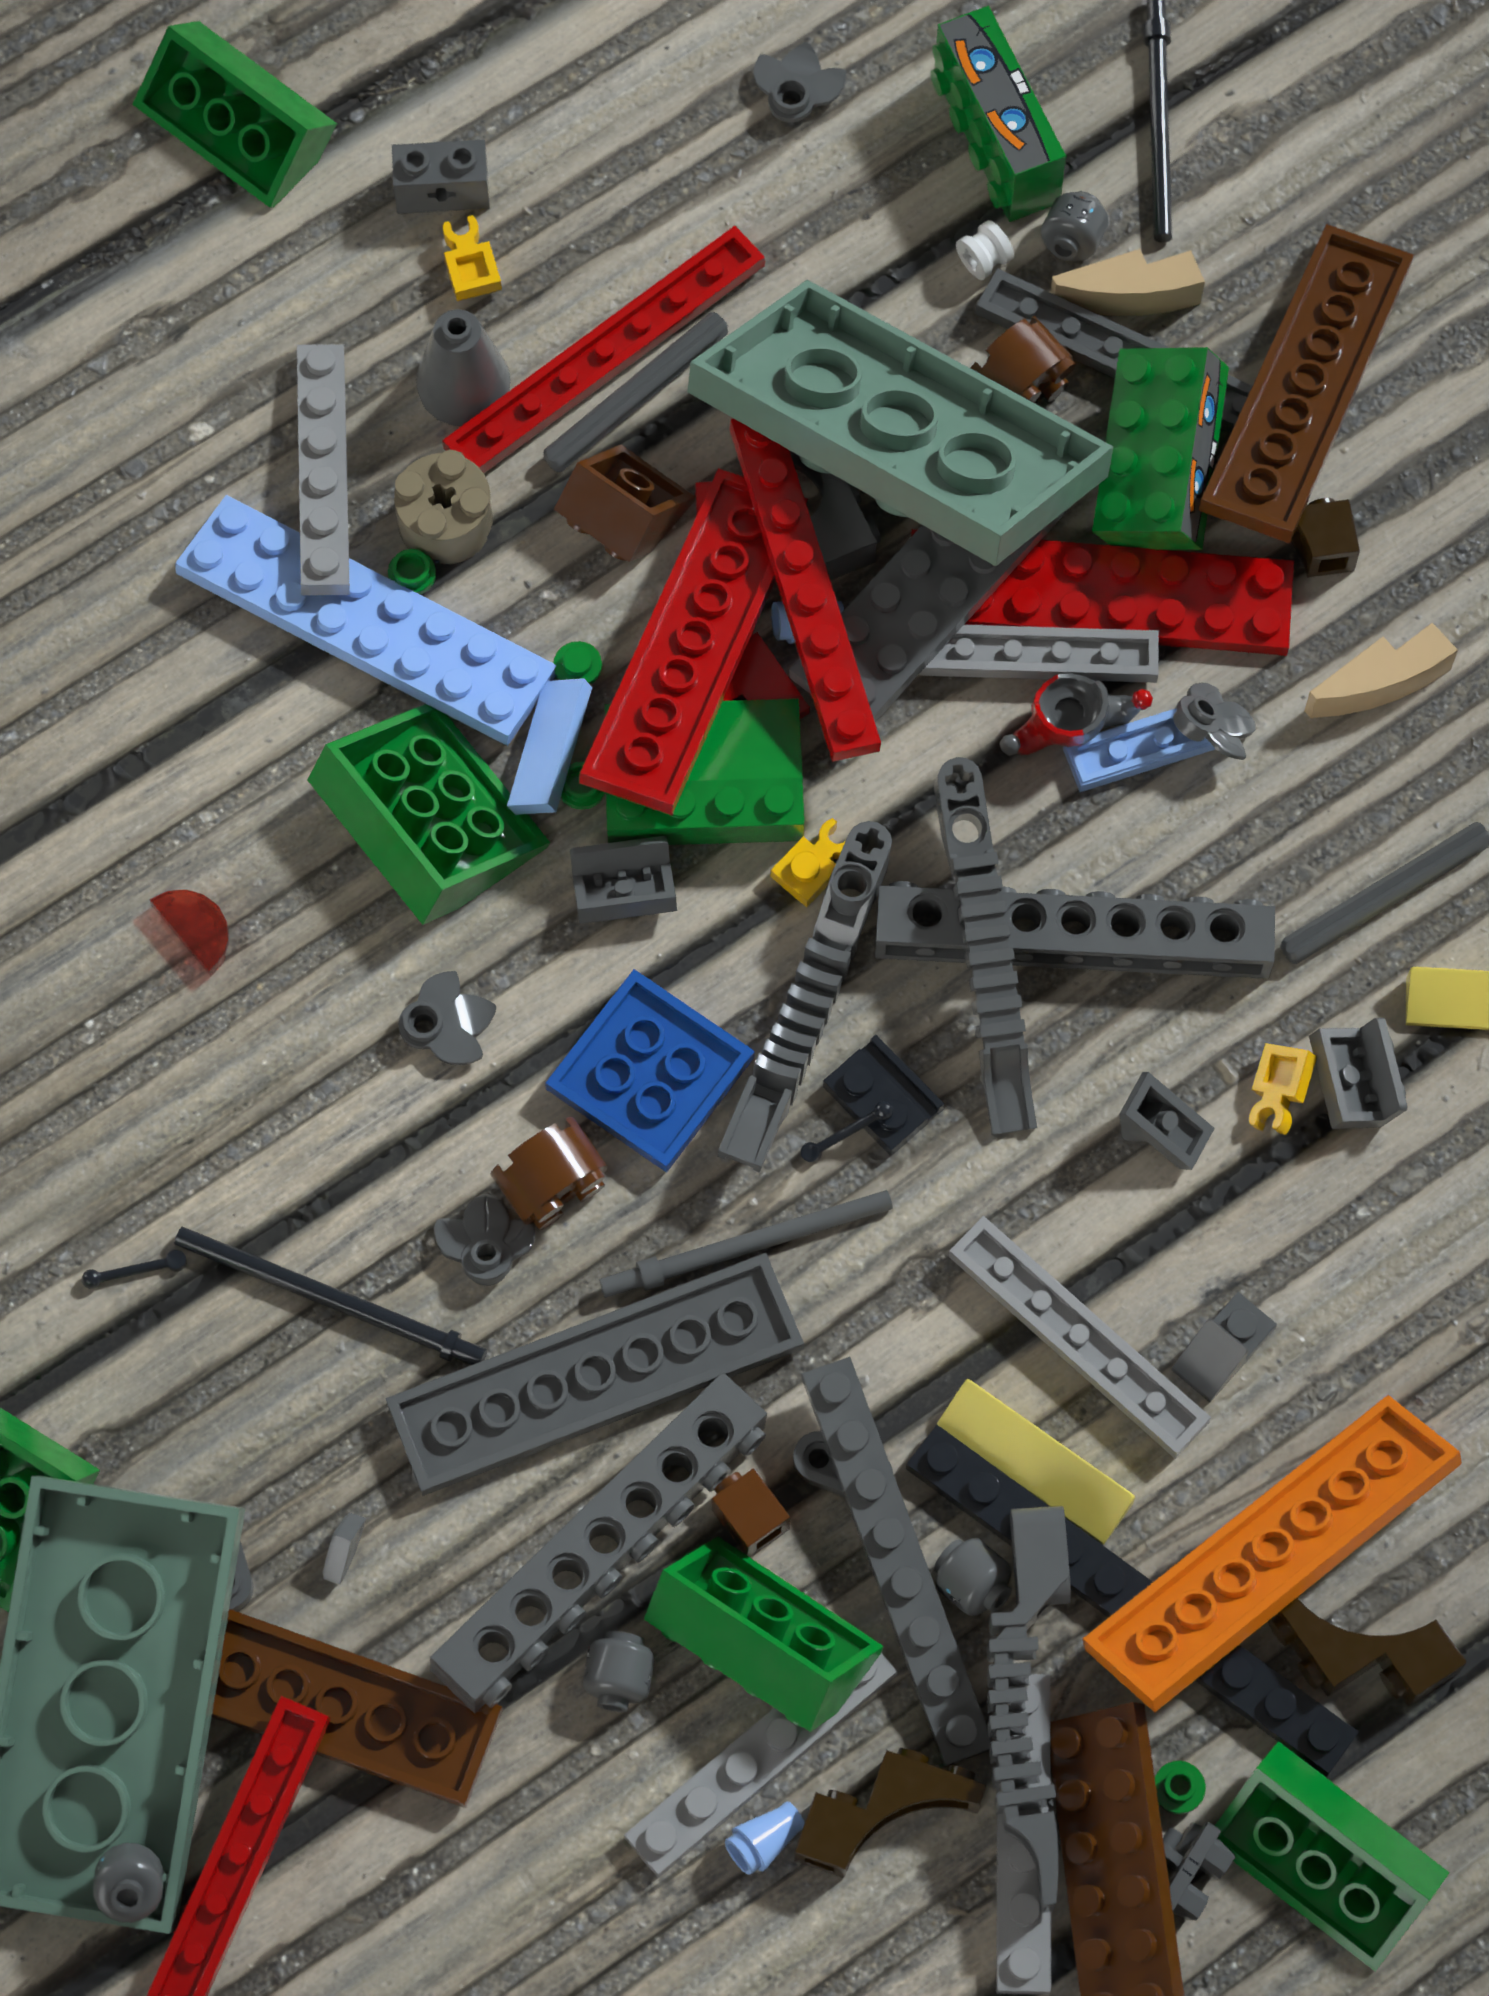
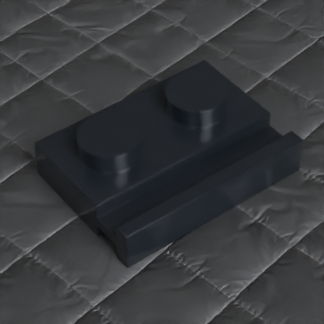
M874 1035L865 1047L857 1050L823 1080V1088L856 1121L873 1112L878 1102L888 1101L891 1103L894 1112L890 1119L885 1121L878 1119L863 1128L890 1156L922 1130L930 1119L936 1114L939 1115L944 1110V1103L877 1035Z

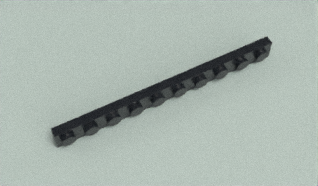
M939 1425L934 1427L906 1464V1470L1011 1547L1010 1509L1050 1507ZM1065 1518L1071 1591L1109 1618L1153 1583L1149 1578ZM1240 1645L1195 1680L1269 1736L1282 1743L1325 1777L1330 1774L1359 1733Z

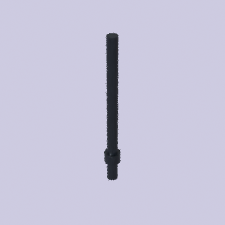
M1147 0L1148 20L1143 24L1144 44L1148 47L1153 234L1156 242L1164 243L1172 240L1167 46L1171 43V23L1166 20L1165 0Z

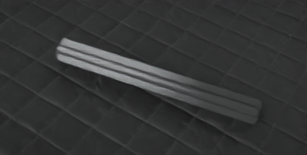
M710 312L545 448L543 455L548 466L555 472H562L688 368L692 360L723 339L728 334L726 321L716 312Z
M1480 822L1472 823L1285 937L1280 945L1283 954L1291 964L1300 963L1488 848L1489 832Z

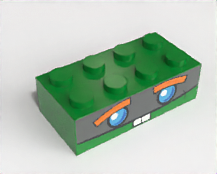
M988 5L938 24L937 41L932 46L935 67L930 71L932 84L939 96H946L951 106L949 114L952 124L957 133L964 132L969 142L968 152L973 166L977 171L983 169L989 181L987 189L993 205L997 209L1002 207L1009 223L1051 207L1054 200L1062 194L1066 154L990 6Z
M1208 347L1119 349L1106 435V443L1114 448L1108 477L1099 484L1092 532L1111 546L1154 550H1203L1208 514L1199 511V507L1215 468L1229 367Z

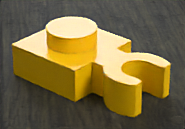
M473 215L467 216L469 231L464 235L455 234L449 221L443 224L445 243L452 249L451 251L444 252V258L456 301L502 290L501 279L490 242L477 244L479 241V226Z
M833 818L827 820L821 826L819 840L814 845L803 836L770 872V877L806 908L828 886L836 865L833 860L839 858L846 842L845 840L843 843L836 844L829 839L830 835L837 829V821Z
M1265 1043L1251 1089L1259 1096H1262V1100L1258 1101L1250 1111V1125L1257 1130L1263 1131L1267 1118L1275 1114L1272 1128L1282 1135L1288 1133L1292 1124V1116L1288 1110L1290 1102L1304 1103L1317 1059L1316 1055L1309 1050Z

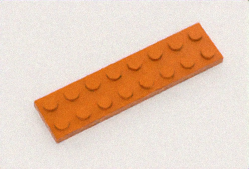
M1387 1395L1083 1638L1085 1651L1152 1711H1158L1462 1464L1460 1451L1391 1396Z

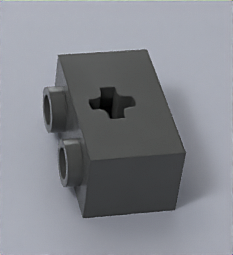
M485 140L392 145L393 188L397 214L490 209Z

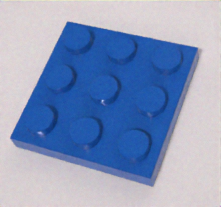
M633 969L549 1077L545 1086L547 1091L667 1173L755 1058V1051Z

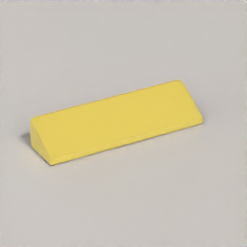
M1411 967L1406 978L1405 1025L1489 1030V971Z
M966 1379L936 1424L1048 1506H1063L1065 1518L1103 1546L1134 1503L1135 1496L969 1379Z

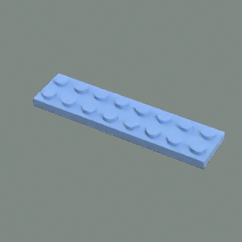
M228 495L223 498L175 563L177 575L506 746L510 744L536 706L539 695L547 681H553L556 676L554 669L557 665L350 558V595L301 596L300 532Z

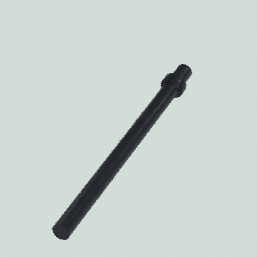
M183 1226L176 1235L174 1245L436 1350L440 1352V1358L449 1362L456 1358L474 1365L484 1361L486 1358L487 1349L461 1339L462 1334L452 1329L449 1333L443 1332Z

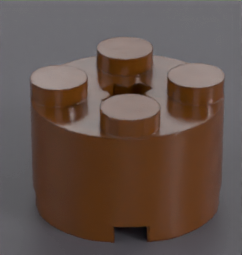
M1032 316L1030 323L1025 318L1001 334L986 349L989 356L985 365L981 367L975 361L971 369L1036 404L1043 397L1048 402L1053 401L1067 388L1069 381L1066 377L1075 368L1076 363L1073 356L1035 316Z
M574 1117L565 1118L564 1130L561 1131L556 1123L543 1129L508 1155L513 1162L509 1168L503 1172L499 1164H497L490 1173L524 1224L534 1223L540 1231L553 1224L564 1214L561 1210L564 1206L563 1204L575 1196L580 1202H584L604 1188L605 1184L602 1180L606 1177L604 1173L608 1166Z

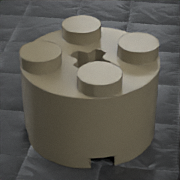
M447 450L443 453L427 455L414 461L398 475L395 481L394 503L399 533L408 549L420 550L431 559L439 560L440 564H456L473 557L483 548L492 526L493 513L488 481L476 464L465 458L461 452Z

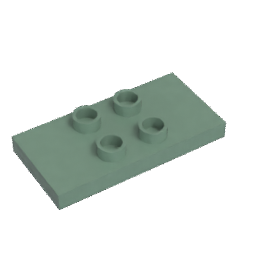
M808 279L690 363L688 393L798 454L802 463L808 468L837 476L874 497L877 504L886 512L896 516L909 517L994 566L1001 563L1105 480L1109 474L1114 448L1112 445Z
M44 1476L31 1477L0 1662V1906L168 1934L176 1930L246 1508ZM122 1843H138L149 1848L159 1858L163 1868L162 1898L157 1908L145 1919L133 1923L118 1922L107 1917L97 1907L93 1896L95 1867L100 1857L111 1847Z

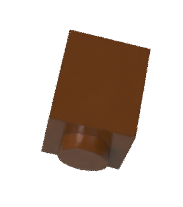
M754 1468L743 1476L738 1471L734 1472L715 1487L716 1495L712 1497V1511L747 1556L752 1557L790 1529V1516Z

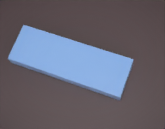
M584 678L547 681L542 689L507 807L515 815L554 813L557 811L592 690V686Z
M1175 708L1099 732L1094 739L1084 745L1064 746L1063 751L1079 792H1083L1216 749L1206 738L1202 741H1193L1183 735L1173 721V715L1177 711Z

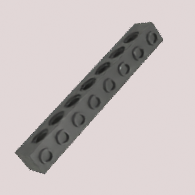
M907 881L892 882L889 886L879 885L875 958L966 963L965 956L969 953L968 945H963L961 933L965 926L964 922L959 923L957 910L961 906V902L954 899L953 888L955 884H944L939 886L938 889L918 888L915 883ZM1005 886L1001 890L1002 900L1005 899L1007 909L1005 921L1010 926L1009 946L1013 947L1015 957L1012 961L1013 966L1269 979L1274 965L1275 906H1265L1258 900L1242 899L1235 901L1234 904L1214 903L1210 898L1199 896L1190 897L1184 901H1169L1156 894H1142L1135 897V899L1115 898L1112 893L1103 891L1090 892L1086 896L1066 895L1065 892L1057 889H1043L1036 894L1017 893L1015 889ZM929 913L934 915L939 922L934 926L924 927L919 925L914 918L919 914ZM1026 918L1032 920L1038 928L1030 932H1023L1018 930L1013 925V922ZM1069 921H1077L1082 923L1087 931L1075 935L1067 932L1062 925ZM1121 923L1128 924L1134 928L1136 934L1130 937H1122L1117 935L1112 930V927ZM1167 926H1175L1180 928L1186 936L1182 939L1173 940L1166 937L1161 930ZM1226 929L1233 934L1235 939L1230 942H1220L1212 936L1211 931Z
M722 1372L430 1656V1671L474 1714L485 1703L490 1708L495 1706L509 1692L512 1687L509 1680L522 1667L529 1671L544 1658L549 1651L546 1643L558 1631L566 1635L574 1629L586 1614L583 1607L596 1594L601 1599L606 1597L621 1581L623 1576L619 1572L632 1559L639 1563L652 1552L659 1542L655 1536L668 1523L673 1527L678 1526L695 1507L692 1500L704 1488L709 1492L713 1491L728 1476L731 1469L727 1465L740 1453L745 1457L749 1456L766 1437L763 1430L765 1428L767 1412ZM713 1430L719 1432L725 1438V1442L718 1447H709L704 1445L698 1436L705 1431ZM672 1465H679L689 1472L690 1477L682 1482H672L663 1475V1470ZM643 1500L653 1507L654 1512L648 1517L638 1518L631 1515L626 1507L633 1501ZM605 1535L613 1538L618 1547L613 1552L603 1554L595 1551L591 1547L590 1542L597 1536ZM571 1571L576 1573L582 1582L576 1588L567 1590L558 1587L553 1578L560 1572ZM525 1607H535L543 1612L545 1618L537 1625L528 1626L521 1623L516 1615ZM498 1643L506 1648L508 1654L499 1662H489L481 1657L479 1651L486 1644Z

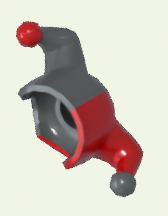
M1072 673L1057 674L1044 682L1036 692L1031 705V718L1014 734L1006 735L1002 738L1000 742L1001 751L1008 756L1013 754L1024 756L1053 744L1065 747L1084 745L1094 739L1104 727L1128 724L1141 710L1151 707L1153 696L1150 691L1145 689L1134 692L1133 696L1108 695L1106 687L1100 681H1093L1085 676Z

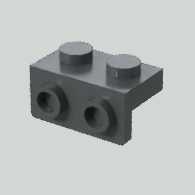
M658 836L570 849L579 924L677 911L667 837Z
M1374 1018L1361 1028H1319L1309 1035L1313 1054L1317 1056L1315 1063L1332 1129L1381 1128L1407 1110L1406 1092L1401 1082L1394 1055V1045L1389 1035L1385 1018Z

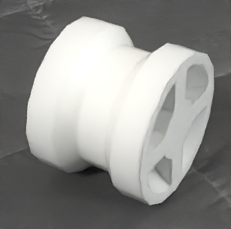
M990 220L980 225L978 233L974 236L966 235L956 242V249L961 261L968 271L979 280H983L991 275L992 268L995 265H1005L1014 259V251L1009 239L1002 229Z

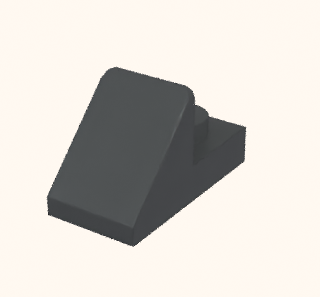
M1142 1072L1119 1113L1121 1135L1124 1140L1148 1142L1176 1167L1183 1170L1193 1169L1215 1129L1149 1072Z
M1237 1292L1214 1319L1209 1318L1204 1323L1171 1370L1211 1403L1276 1329L1277 1323L1241 1293Z

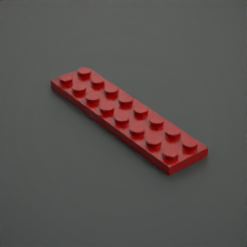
M718 468L580 771V784L669 815L673 814L776 580L743 476ZM805 498L806 505L808 504V498Z
M912 529L911 537L918 529ZM1041 540L964 625L1158 631V645L1287 656L1290 642L1294 561Z

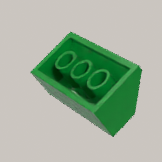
M200 21L167 27L132 103L133 106L269 208L275 207L319 162L337 125L335 121Z
M720 1537L714 1538L662 1570L644 1620L660 1630L664 1637L673 1642H678L700 1657L707 1666L719 1670L743 1686L748 1694L762 1699L784 1714L791 1723L803 1727L809 1732L839 1712L880 1656L884 1647Z
M1279 1741L1257 1766L1215 1824V1827L1221 1830L1217 1839L1235 1855L1234 1863L1375 1972L1450 1873Z

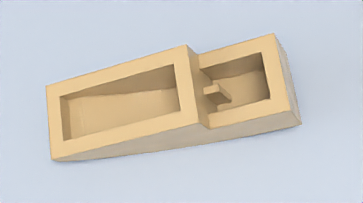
M1137 249L1053 276L1050 293L1098 315L1143 316L1172 312L1201 304L1205 281L1191 250L1147 264L1141 249Z
M1433 623L1429 624L1397 650L1384 637H1381L1311 690L1304 712L1310 718L1340 716L1370 710L1399 700L1426 687L1452 669L1458 649Z

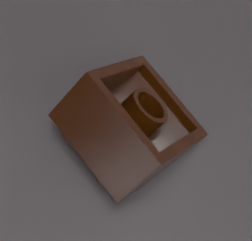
M618 445L577 462L554 510L567 519V524L580 533L589 534L602 543L608 554L616 559L632 562L653 551L692 505L696 496L624 446Z

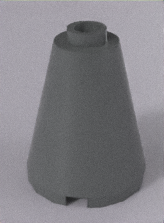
M451 310L442 314L433 327L417 371L416 386L424 409L433 417L453 426H462L465 424L464 422H468L510 391V372L505 359L476 316L465 310Z

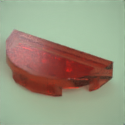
M187 889L166 891L150 899L151 906L206 972L212 976L224 963L225 953L229 945L228 923L219 906L204 894Z

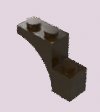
M1216 459L1215 468L1217 466L1219 459ZM1320 498L1306 505L1291 539V544L1301 558L1307 578L1354 572L1360 548L1349 499L1335 501L1332 498Z
M1296 1598L1268 1621L1272 1632L1279 1642L1284 1646L1291 1644L1302 1661L1298 1663V1667L1309 1685L1314 1689L1321 1687L1327 1697L1379 1664L1383 1669L1379 1675L1386 1689L1396 1699L1402 1696L1410 1707L1458 1675L1467 1664V1661L1437 1619L1423 1627L1401 1634L1387 1636L1358 1634L1323 1620Z
M899 1748L898 1752L894 1753L886 1750L866 1809L857 1807L858 1799L849 1794L829 1790L826 1796L815 1792L795 1850L794 1861L844 1878L852 1860L864 1843L888 1823L913 1812L935 1808H951L978 1814L986 1784L977 1782L978 1774L960 1766L949 1765L947 1771L927 1764L929 1758L917 1751Z

